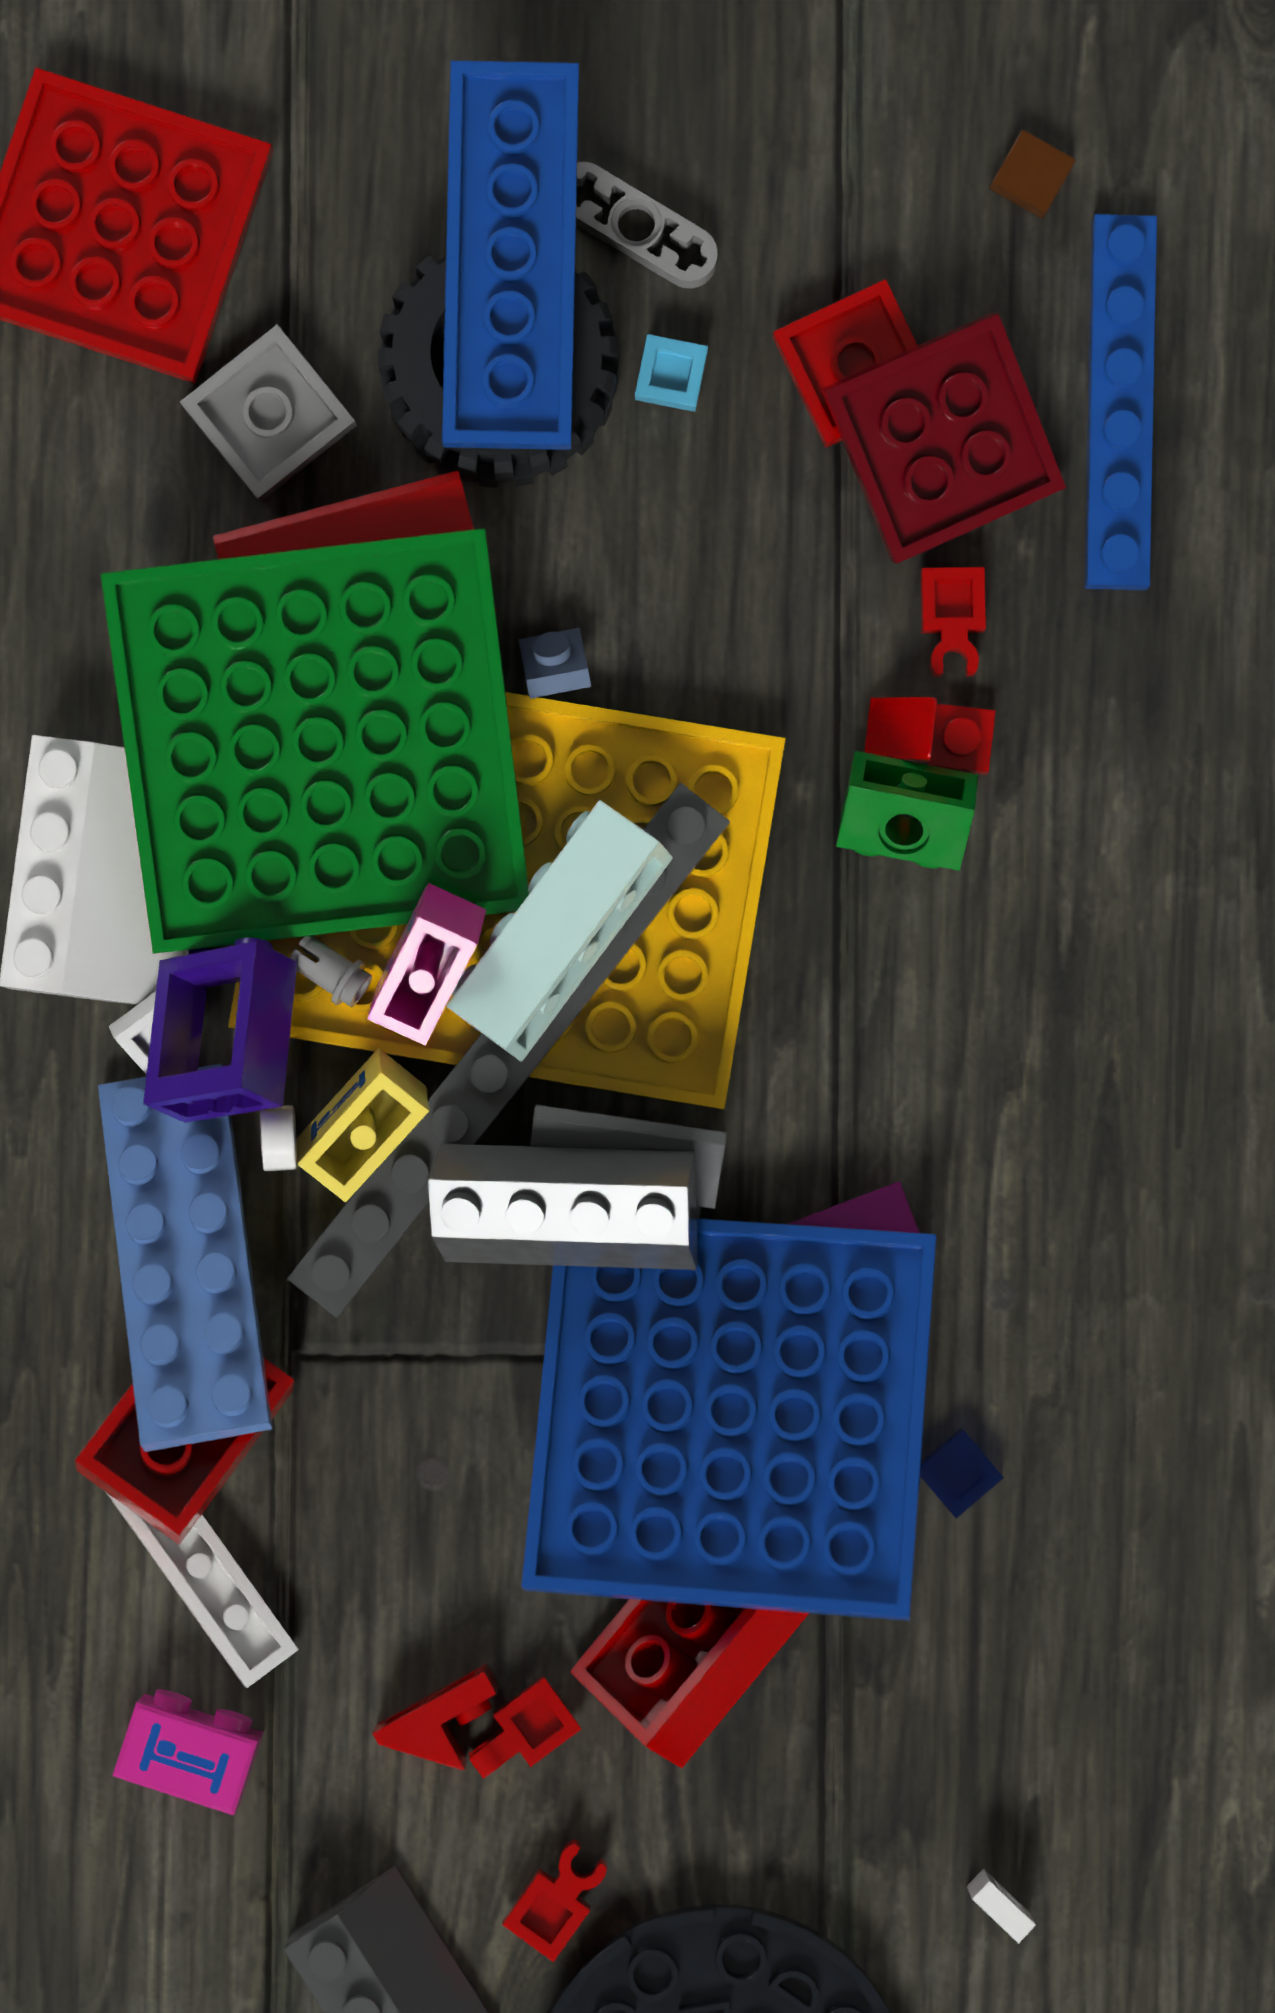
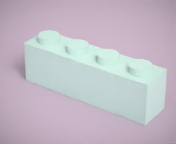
M601 800L598 801L591 812H583L573 822L566 836V846L553 863L548 862L535 873L528 887V897L515 914L510 913L497 924L490 938V948L477 965H470L463 971L452 993L453 997L447 1004V1007L520 1062L525 1059L673 859L658 840Z

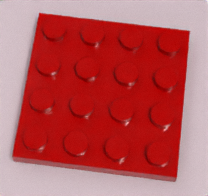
M35 67L0 170V320L196 384L274 152L272 144Z

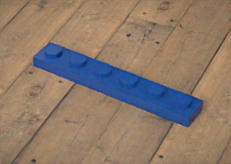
M1095 214L1092 219L1084 589L1147 590L1150 587L1157 216Z

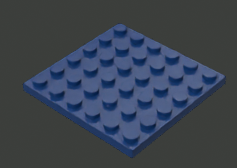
M697 1219V1270L553 1265L521 1588L525 1591L910 1621L937 1245L936 1234Z

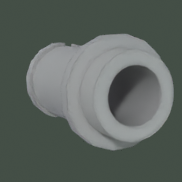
M315 935L305 936L299 942V945L303 947L306 953L319 960V962H313L295 949L290 959L297 962L296 971L331 993V1002L340 1005L344 1002L353 1007L361 999L372 980V975L364 970L365 963L361 960L352 963L316 939Z

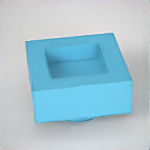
M647 334L635 391V400L696 412L708 346Z

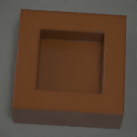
M1022 129L992 181L990 190L1044 219L1071 172L1076 159Z

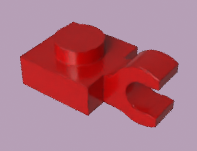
M543 1675L493 1712V1716L502 1727V1730L470 1751L468 1759L483 1779L518 1752H520L528 1765L532 1767L582 1728Z

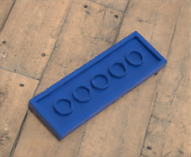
M451 61L443 447L571 450L579 63Z

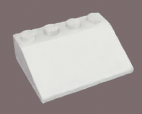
M32 735L0 972V986L12 990L138 1005L156 991L159 960L184 956L187 950L153 954L125 748L94 742Z

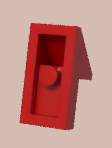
M935 697L870 698L864 752L967 773L987 775L990 766L996 710L937 704V698Z
M486 1663L377 1723L372 1734L378 1745L455 1769L464 1770L467 1758L447 1721L455 1717L459 1726L489 1711L492 1705L488 1698L496 1695L499 1685Z

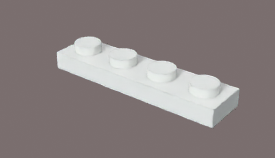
M107 1493L245 1688L251 1686L299 1650L203 1515H201L181 1544L178 1545Z

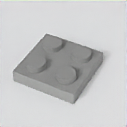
M278 325L274 326L180 401L182 407L260 503L357 426L353 417Z

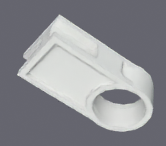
M291 1105L260 1110L264 1171L298 1168L295 1108Z

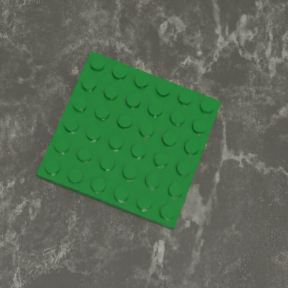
M485 528L101 573L153 954L233 945L236 940L241 938H258L267 941L408 924L428 883L486 909L485 915L514 912L519 909L529 895V885Z

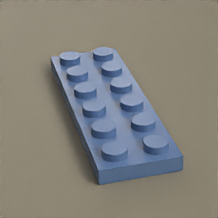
M221 1063L198 1067V1071L223 1066ZM146 1077L98 1085L141 1447L147 1452L273 1429L231 1115L184 1123L143 1104Z

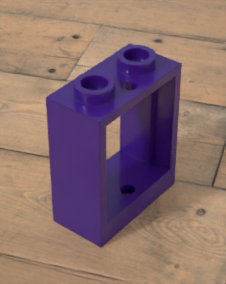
M241 938L235 941L234 946L220 949L187 950L184 956L159 960L143 1104L184 1123L283 1107L297 962L273 950V945L270 942L258 938ZM240 982L232 1063L228 1066L198 1071L207 988Z

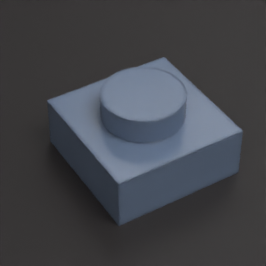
M580 627L518 639L530 699L591 687Z

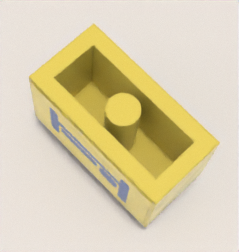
M378 1048L297 1137V1165L346 1203L429 1112L426 1086Z

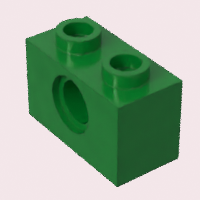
M855 751L841 810L836 847L854 850L865 856L881 855L911 861L926 868L942 867L960 871L975 812L978 775ZM900 814H907L913 817H902Z

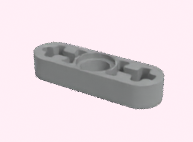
M577 162V186L582 187L587 180L594 182V195L609 206L613 194L622 197L613 205L609 213L607 225L598 222L603 217V208L588 200H585L580 207L576 206V225L679 287L696 288L710 280L717 266L718 253L716 243L707 231L601 167L590 162ZM630 210H643L652 217L655 227L648 238L642 241H631L620 233L618 228L619 220L623 214ZM665 226L675 229L670 234V243L680 249L688 250L693 243L701 247L700 259L705 263L702 267L691 264L686 271L679 269L678 254L664 245L660 257L651 253L661 243Z

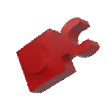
M985 567L922 568L920 571L921 634L939 633L940 642L936 645L930 656L931 673L933 677H941L944 668L943 656L949 652H957L965 659L966 676H974L979 665V656L975 646L968 641V633H984L986 630Z
M576 1839L567 1843L563 1848L559 1859V1873L554 1879L539 1868L502 1921V1925L552 1962L555 1961L591 1910V1905L578 1895L581 1891L590 1890L598 1886L604 1879L607 1871V1862L602 1858L589 1873H579L572 1867L571 1861L581 1848V1843Z

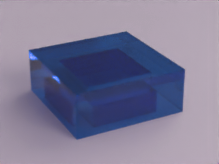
M962 1428L921 1462L920 1477L956 1519L1004 1478Z

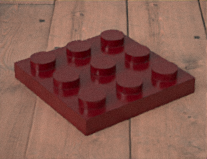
M992 312L821 389L890 560L895 564L1066 488L998 313Z

